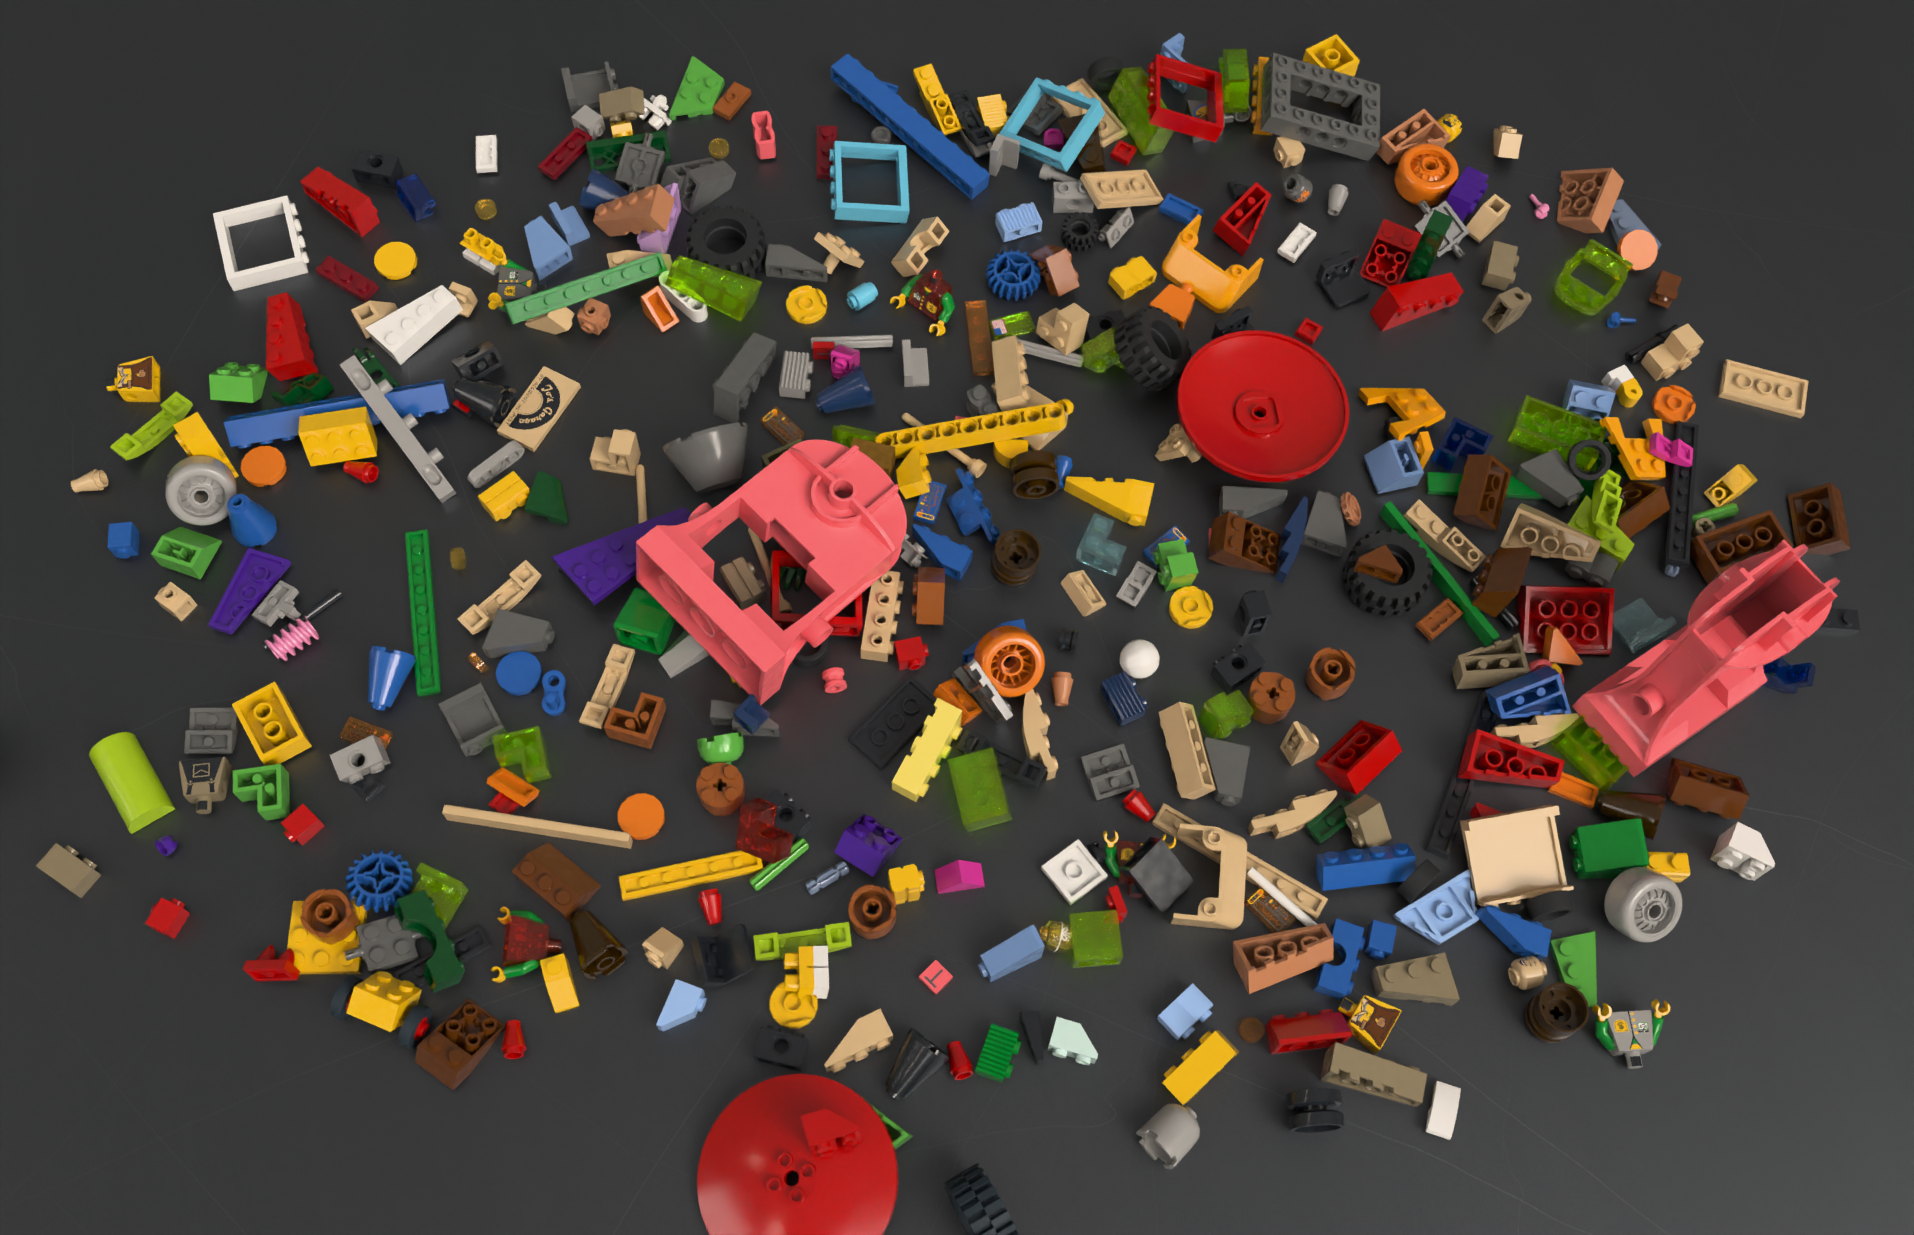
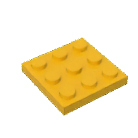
M350 900L357 910L359 922L356 926L366 924L367 911L364 909V905L358 907L355 902L356 900ZM293 901L287 949L291 948L295 956L294 966L300 971V974H361L362 956L347 961L344 951L359 947V936L356 926L353 932L344 940L332 945L323 943L313 937L301 923L304 901Z

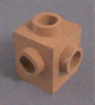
M592 298L588 299L584 307H581L577 313L580 328L586 333H594L596 335H600L602 330L607 328L611 317L608 305Z

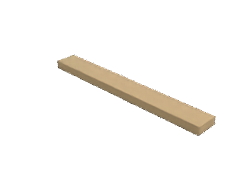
M1163 803L1152 825L1173 837L1175 836L1179 841L1220 864L1221 852L1207 849L1203 844L1202 838L1176 836L1180 823L1201 824ZM1247 852L1246 873L1253 867L1304 913L1317 920L1328 898ZM1246 874V880L1263 889Z
M444 805L442 811L444 817L449 821L631 849L633 842L631 835L627 832L452 805Z

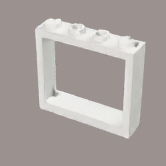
M288 196L213 213L226 277L233 291L308 273L306 263L309 262L306 251L303 252V248L306 245L303 236L299 235V231H302L299 219L295 218L298 212L295 203H291ZM285 213L295 257L238 271L229 227Z

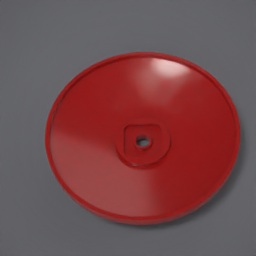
M1246 330L1226 334L1210 341L1200 348L1189 360L1178 385V416L1190 442L1207 460L1217 467L1248 480L1283 482L1311 474L1327 463L1336 453L1348 427V398L1336 371L1314 349L1301 341L1280 333ZM1260 411L1264 414V417H1257L1254 412Z
M789 1074L774 1077L752 1086L734 1099L713 1124L702 1148L697 1173L699 1207L706 1229L710 1235H883L895 1208L899 1183L898 1163L893 1141L887 1127L875 1109L861 1095L842 1083L809 1074ZM827 1108L857 1124L863 1141L859 1142L856 1148L844 1150L843 1148L834 1150V1154L826 1158L813 1157L801 1116ZM790 1171H796L799 1175V1181L794 1186H790L786 1180L787 1174Z

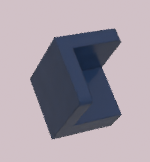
M753 694L733 713L735 722L751 735L770 717V713L757 703L756 696Z

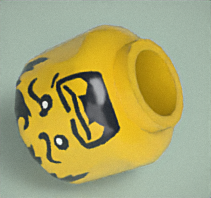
M1445 114L1437 120L1450 135L1447 143L1453 141L1461 133L1462 123L1456 115Z

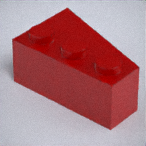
M1256 182L1219 218L1212 231L1243 257L1251 244L1271 194Z

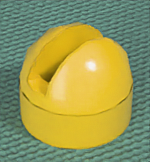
M1062 399L1056 402L1064 407V411L1068 415L1073 412L1074 405L1069 399Z

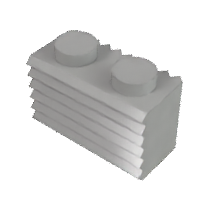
M784 351L779 383V395L781 397L805 399L806 392H810L811 379H808V374L813 373V361H810L809 353Z

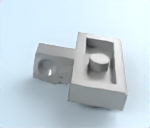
M280 580L252 616L269 627L278 618L283 619L285 615L296 621L301 616V613L293 606L295 604L293 599L299 591Z

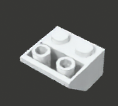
M1740 822L1735 823L1719 836L1710 858L1717 862L1720 867L1731 869L1739 873L1741 877L1753 881L1775 866V862L1761 833Z

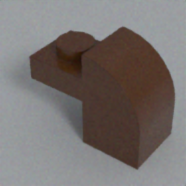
M1664 270L1660 271L1648 301L1669 308L1671 302L1676 299L1679 293L1677 289L1682 277Z

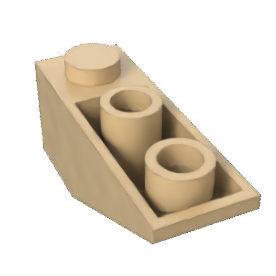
M881 1009L867 1014L855 1022L824 1064L826 1072L831 1070L833 1073L838 1072L846 1067L845 1063L853 1059L855 1062L860 1061L868 1056L867 1052L875 1048L877 1051H880L891 1044L890 1041L893 1040V1034Z

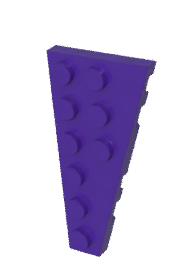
M685 507L557 554L552 556V559L595 606L636 574V541L657 525L673 526L688 522L691 513Z

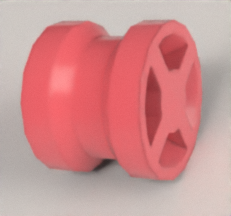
M834 667L822 672V679L826 682L824 685L825 692L837 693L847 688L846 681L843 680L844 670L842 668Z

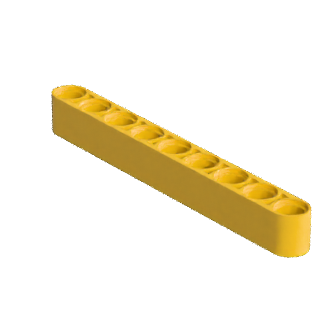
M1049 403L879 434L875 442L894 446L895 459L905 458L915 446L919 447L921 453L928 454L1059 431L1066 425L1064 407L1061 404Z

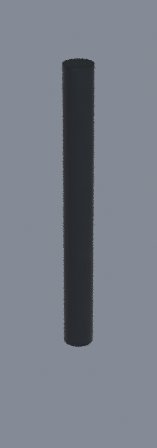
M336 589L301 614L299 619L305 622V616L309 621L341 598L342 594ZM293 620L292 622H290L292 625L297 627L296 621ZM288 625L282 628L290 632ZM280 630L275 633L280 638L282 637ZM273 636L267 639L272 643L274 642ZM265 641L261 643L266 650L270 649Z

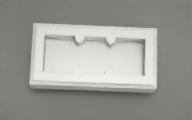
M496 135L476 136L477 173L498 172Z
M1299 223L1278 248L1277 253L1294 263L1316 237L1317 232Z

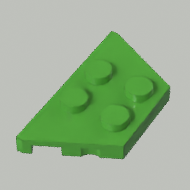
M692 56L670 110L669 118L676 120V116L687 114L688 118L696 117L697 115L713 114V107L718 102L725 84L724 78Z

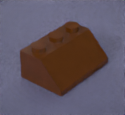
M1468 455L1453 515L1464 523L1497 531L1512 471L1492 455Z
M1630 480L1623 485L1619 497L1623 501L1616 526L1630 539L1655 519L1660 518L1662 514L1670 509L1665 488L1637 480Z
M1829 482L1788 495L1796 547L1805 544L1808 547L1805 554L1830 555L1851 549L1841 491L1835 485Z
M1530 547L1500 548L1492 555L1488 554L1482 563L1484 569L1477 578L1479 583L1472 593L1474 595L1472 605L1495 618L1519 593L1532 549Z
M1672 758L1667 793L1673 803L1681 806L1687 804L1701 812L1711 811L1725 819L1734 818L1739 820L1749 798L1741 777Z
M549 842L527 853L511 871L521 884L568 922L601 887L598 882Z

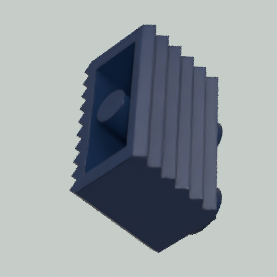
M1125 671L1103 680L1100 685V692H1102L1120 727L1145 716L1147 710L1145 698L1142 695L1139 696L1136 691L1137 685L1132 676L1128 677Z

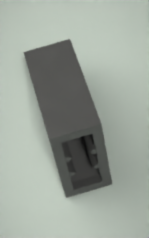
M724 160L688 170L680 193L681 206L690 215L696 213L732 188L736 172Z
M1556 449L1520 464L1514 473L1516 479L1559 508L1567 504L1572 506L1577 503L1584 491V488Z
M1317 492L1307 519L1301 544L1342 557L1347 541L1339 497L1333 496L1329 492Z
M498 608L482 649L488 658L504 657L511 652L517 651L529 653L546 651L548 643H552L555 633L549 621Z
M1205 737L1203 743L1216 790L1213 791L1215 801H1220L1225 806L1238 805L1242 798L1250 747Z

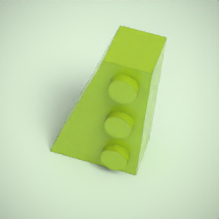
M1586 495L1567 524L1601 541L1598 552L1607 554L1619 562L1615 569L1616 572L1626 560L1635 544L1617 526H1615L1614 532L1610 534L1595 525L1592 521L1591 513L1592 500Z

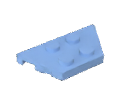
M1466 870L1398 911L1393 917L1435 944H1442L1479 920L1475 915L1477 908L1474 905V890L1472 891L1470 884V871Z

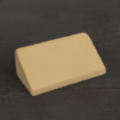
M1084 570L1068 573L1061 581V585L1083 617L1106 606V602Z

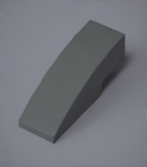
M711 700L710 720L712 725L732 726L733 733L742 732L743 735L780 737L779 724L770 718L751 735L735 722L733 713L740 706L739 704Z

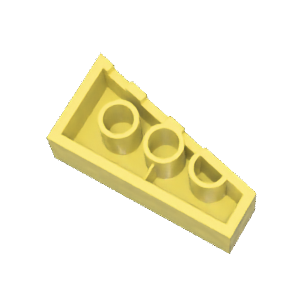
M937 698L934 704L935 713L933 717L928 715L924 722L922 737L917 736L910 750L912 755H906L892 781V790L914 802L918 800L919 796L924 797L929 788L928 781L931 777H936L941 767L938 764L942 758L946 759L952 748L950 746L953 739L957 740L963 730L961 728L962 710Z

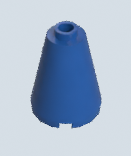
M236 494L228 500L227 509L231 532L239 544L248 548H254L256 545L267 544L274 537L277 525L275 516L271 511L244 494Z
M371 646L369 650L367 702L372 704V709L385 711L386 708H391L415 664L416 657L414 655L395 649L394 651L387 650L386 647Z

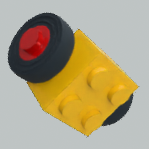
M378 971L365 980L354 975L347 976L334 993L330 1004V1015L343 1021L352 1015L389 1032H392L401 1025L398 1043L402 1047L413 1050L420 1044L429 1029L432 1009L423 1004H418L422 989L414 986L412 982L394 978L388 972Z

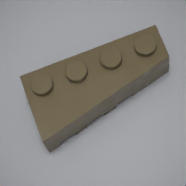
M1335 1042L1325 1052L1320 1081L1417 1107L1423 1102L1427 1074L1420 1072V1069L1417 1067L1403 1066L1395 1061L1383 1059Z

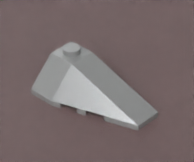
M684 630L658 660L669 677L672 678L709 656V654Z

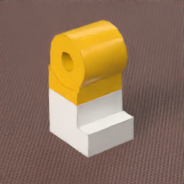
M1625 365L1609 371L1601 381L1604 386L1612 387L1618 395L1620 404L1624 407H1633L1643 394L1638 382Z

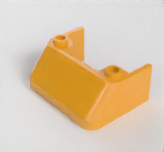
M1198 214L1176 238L1162 263L1161 272L1163 276L1179 287L1184 282L1189 283L1193 287L1191 294L1195 296V299L1216 313H1224L1258 279L1264 259L1260 257L1249 270L1235 264L1224 271L1194 250L1198 243L1197 234L1202 218Z

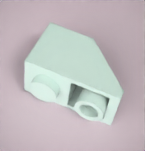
M1056 1017L1047 1050L1052 1051V1055L1059 1058L1070 1056L1076 1058L1075 1061L1083 1065L1095 1064L1098 1053L1082 1025Z

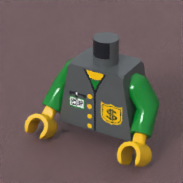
M500 249L495 250L493 253L495 256L491 259L492 264L496 266L502 264L503 267H500L498 291L497 293H491L488 297L490 309L499 307L500 312H506L504 304L547 290L546 283H536L532 271L527 270L508 258L505 259L504 251Z

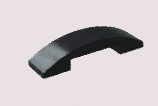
M964 90L948 95L968 140L975 146L994 142L995 136L989 126L983 124L974 109V101L968 91Z
M968 728L956 746L957 750L982 765L1034 788L1038 787L1048 769L1046 766L1030 758L1025 759L988 741L986 737Z

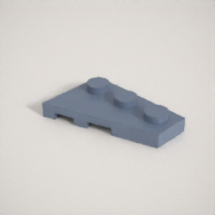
M1623 199L1616 200L1608 219V225L1617 246L1620 239L1626 233L1633 230H1644L1655 238L1658 250L1662 244Z

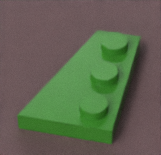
M1595 931L1550 940L1549 948L1561 983L1570 984L1582 992L1589 1008H1592L1595 1004L1597 1005Z

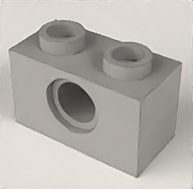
M1053 182V213H1093L1094 202L1082 182Z
M374 735L330 755L339 780L350 784L363 780V776L368 773L375 774L384 770V766L391 763L381 738ZM364 756L365 762L359 767L358 759Z

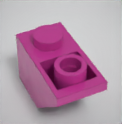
M838 345L831 351V373L836 379L860 363L859 350Z

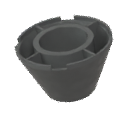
M739 422L701 430L692 433V436L681 440V438L673 440L665 444L662 449L696 493L720 489L743 480L748 431L747 423L744 422V426H740Z

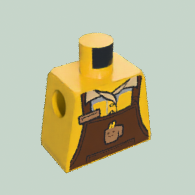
M153 356L120 364L117 367V377L106 379V387L108 391L118 390L121 397L127 402H160V366Z
M1364 995L1357 1004L1345 997L1337 1009L1349 1016L1347 1024L1351 1029L1352 1036L1374 1055L1383 1046L1401 1013L1400 1009L1367 995Z

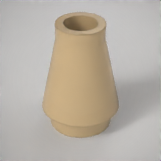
M97 469L71 481V487L75 493L99 491L108 486L107 475L103 470Z

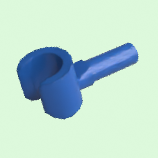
M1614 312L1607 319V326L1617 328L1623 322L1636 323V318L1620 317L1618 312Z

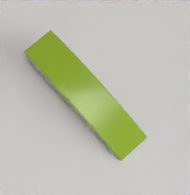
M1609 469L1604 476L1595 480L1591 513L1593 523L1612 534L1615 530L1623 500L1619 498L1622 490L1618 486L1621 476Z

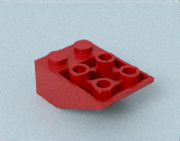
M1384 219L1361 268V276L1385 287L1400 284L1422 234Z

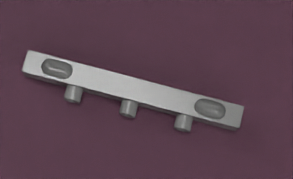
M355 355L341 363V368L438 499L444 503L457 494L436 466V463L444 458L437 447L427 453L410 431L411 428L419 424L411 413L401 419L384 396L393 390L388 381L383 379L376 384Z

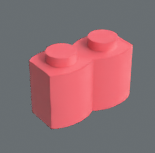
M768 111L754 112L752 114V128L756 153L761 160L775 158V134L772 129L771 115Z

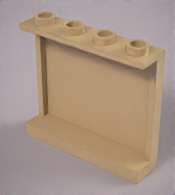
M1544 805L1460 821L1476 905L1499 907V903L1505 902L1507 905H1516L1521 903V899H1531L1554 891L1574 890V887L1567 885L1554 817L1560 815L1558 805Z

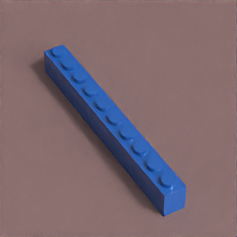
M847 53L831 66L832 81L972 200L988 187L990 174L984 167H980L974 162L970 155H966L960 150L956 143L951 142L942 131L933 127L928 119L919 115L914 107L906 104L898 94L892 92L870 70L865 69L856 58L851 57Z
M445 379L394 387L393 390L384 395L401 419L409 413L414 417L424 416L426 412L431 411L435 414L443 413L450 408L451 404ZM361 393L229 416L223 423L230 447L238 446L241 449L251 446V443L260 442L261 445L272 443L274 439L281 438L282 441L294 439L296 435H299L300 416L367 407L372 425L382 422Z

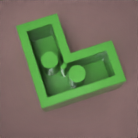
M1184 539L1159 543L1155 552H1153V559L1155 565L1159 564L1160 572L1158 573L1160 585H1164L1165 592L1177 590L1184 586H1191L1198 574V569L1193 552L1187 553Z
M282 764L233 770V793L241 802L257 800L258 813L266 821L287 818L290 815L289 772Z

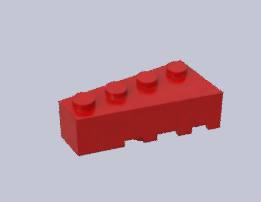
M317 167L300 181L306 195L359 236H365L380 223L377 216L378 211L373 206L370 197L333 176L329 171Z
M1477 729L1467 737L1457 778L1550 788L1560 782L1565 761Z

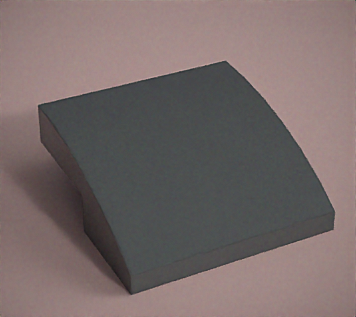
M1026 92L1007 110L1008 116L1011 117ZM1043 93L1022 127L1039 136L1063 112L1062 106L1047 100L1046 94Z
M190 708L189 730L185 731L184 753L233 754L239 726V718L234 708Z
M1124 743L1080 757L1084 773L1096 801L1140 787L1134 766L1130 764Z

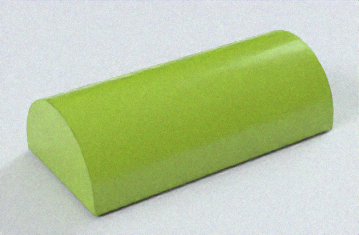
M121 732L110 735L92 747L89 757L131 834L175 810L173 803L133 733Z

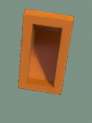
M658 285L640 296L644 314L661 332L666 331L679 322Z
M1549 626L1546 628L1542 659L1578 666L1583 664L1557 627Z

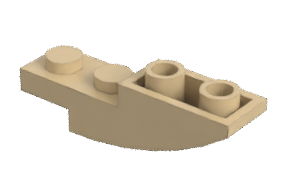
M1420 499L1403 515L1417 529L1416 533L1427 545L1454 564L1473 572L1486 558L1455 526L1450 529Z
M1032 689L1026 693L1022 712L1023 743L1027 757L1034 761L1038 760L1040 764L1048 768L1044 774L1047 781L1055 778L1058 763L1055 756H1051L1048 750L1050 744L1046 734L1050 725L1049 717L1046 712L1043 713L1041 710L1042 702L1038 692L1034 693Z
M1557 713L1546 716L1538 714L1529 723H1521L1509 727L1505 724L1495 726L1490 734L1529 748H1535L1557 738L1579 716L1578 713Z
M1328 789L1316 792L1313 796L1300 795L1293 798L1288 810L1281 809L1276 811L1274 815L1267 817L1265 814L1253 817L1247 827L1250 836L1272 831L1274 838L1278 839L1299 831L1329 807L1337 796V791L1328 792Z

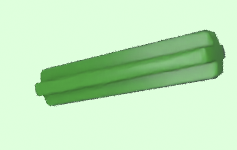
M1731 503L1695 513L1692 516V527L1701 518H1708L1713 522L1734 516L1739 512V508L1736 503Z
M799 838L753 876L749 881L750 885L756 891L760 890L809 849L807 841Z

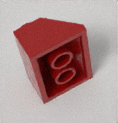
M1360 720L1316 762V765L1341 789L1357 795L1402 752V749L1393 730Z
M1332 1009L1321 1010L1318 1012V1015H1309V1012H1301L1295 1014L1293 1018L1277 1015L1271 1017V1020L1265 1025L1270 1054L1328 1048L1335 1042L1344 1044L1352 1037L1351 1029L1342 1013H1333Z

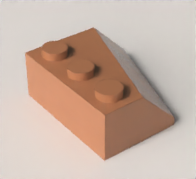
M1613 168L1561 171V178L1563 180L1559 190L1561 200L1558 202L1557 222L1583 233H1603L1624 180Z

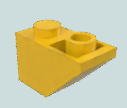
M918 446L912 448L896 470L898 486L905 499L930 492L929 483H931V476L929 471L926 470V466L929 465L928 458L925 453H921Z
M1737 464L1707 489L1704 494L1716 507H1720L1740 496L1758 480L1744 464Z

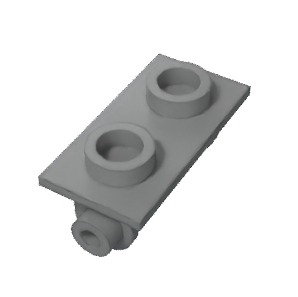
M1130 207L1126 210H1118L1109 221L1111 225L1106 224L1098 232V239L1102 242L1108 241L1109 248H1112L1134 223Z
M906 533L901 550L905 549L900 557L911 567L917 568L922 563L920 559L922 557L928 559V557L924 554L925 549L917 542L912 544L908 540L910 536Z

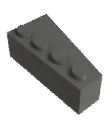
M755 332L749 339L744 341L740 352L735 353L731 364L726 365L722 376L719 379L717 378L713 384V415L733 423L738 422L740 408L745 410L750 392L756 391L760 376L764 377L775 358L777 341Z

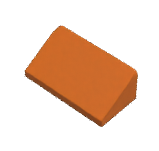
M955 678L939 684L933 693L934 697L962 710L961 726L967 724L983 711Z

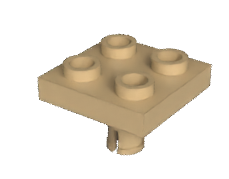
M818 232L814 240L830 251V254L822 264L827 267V273L832 274L840 260L859 268L865 262L859 257L860 253L857 250L845 246L846 242L838 236L834 237L828 232L826 235Z
M1175 424L1170 429L1169 436L1160 443L1159 450L1155 454L1159 461L1187 456L1192 463L1198 461L1202 456L1188 439L1181 424Z

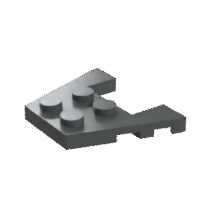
M975 659L969 661L963 667L977 684L971 680L961 666L950 673L953 678H959L968 694L972 693L979 701L977 704L996 725L1007 721L1013 716L1011 706L1006 700L1001 698L996 687L990 682Z

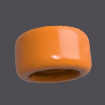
M1434 144L1415 145L1408 149L1399 161L1394 177L1395 186L1399 194L1408 202L1417 205L1425 199L1429 206H1435L1447 199L1456 184L1459 169L1455 158L1446 149Z
M1001 626L989 631L981 638L974 652V659L1002 697H1017L1029 692L1038 684L1044 672L1045 657L1041 646L1029 632L1020 627ZM1011 656V659L1008 662L1004 663V661Z

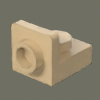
M452 282L449 290L457 298L463 309L459 315L469 317L478 300L471 288Z

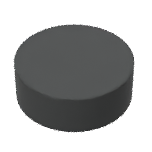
M878 126L872 130L871 140L876 144H889L891 132L884 126Z

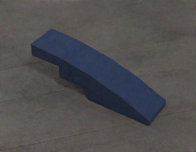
M1306 496L1301 500L1280 537L1286 541L1278 557L1284 563L1279 569L1275 580L1282 584L1294 563L1303 539L1308 509V497Z

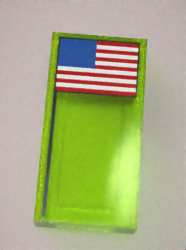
M1029 311L989 320V326L995 341L1006 336H1018L1034 332L1035 330Z

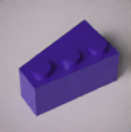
M1470 166L1465 168L1446 200L1463 223L1468 214L1473 213L1489 186L1486 183L1489 175Z

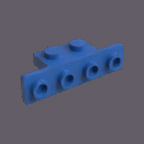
M961 468L956 469L955 471L963 488L946 498L962 534L968 536L983 527L988 540L996 544L1000 531L991 522L990 518L992 515L981 501L983 496L973 484L975 480L972 474Z

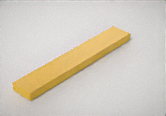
M758 846L618 877L622 899L626 901L756 873L763 869V864Z

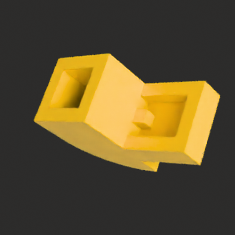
M1008 439L993 443L995 459L1007 468H1010L1009 462L1013 457L1028 451V440Z

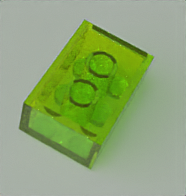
M1582 714L1552 745L1603 793L1630 767L1627 764L1625 766L1622 765L1618 760L1619 754L1615 756L1609 750L1611 745H1605L1602 742L1603 736L1596 728L1589 727L1584 721L1585 715Z
M992 747L948 759L963 826L967 832L1012 820L997 756Z

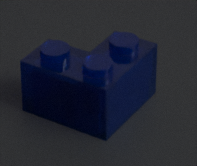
M1454 417L1431 461L1451 470L1458 455L1465 458L1468 455H1484L1494 435Z

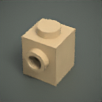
M1281 136L1276 139L1273 151L1276 159L1286 168L1302 162L1305 148L1300 141Z
M172 582L162 587L154 597L163 609L181 622L197 606L190 595Z

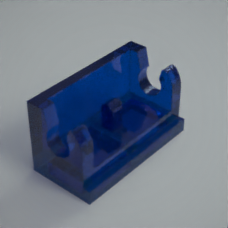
M417 174L396 180L397 196L415 222H419L421 219L434 214L432 209L428 211L426 209L436 206V201Z

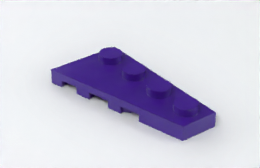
M248 548L208 626L211 629L232 635L291 566L290 560Z

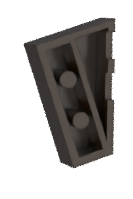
M1085 114L1057 120L1067 141ZM1100 122L1076 157L1083 173L1106 172Z

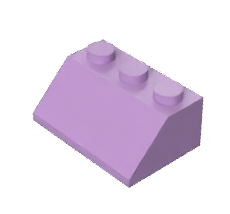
M677 183L664 187L674 198L667 230L661 232L659 229H655V232L648 233L646 230L640 232L637 236V243L640 245L642 252H661V254H666L682 210Z

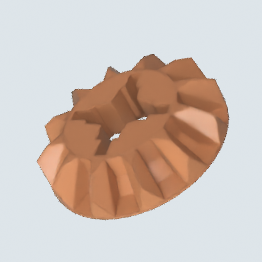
M1343 493L1340 498V505L1344 517L1347 519L1348 524L1352 526L1359 525L1361 519L1359 504L1351 493Z

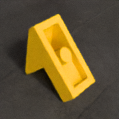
M630 120L610 123L613 138L633 135Z

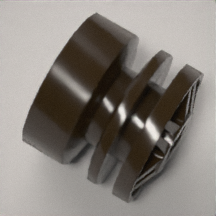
M1012 529L999 536L991 557V570L1000 582L1008 586H1019L1032 579L1041 557V546L1036 537L1022 529Z
M1553 983L1546 986L1527 1003L1524 1013L1525 1022L1530 1032L1539 1040L1547 1043H1560L1579 1031L1586 1024L1589 1016L1588 1002L1582 992L1576 987L1567 983Z

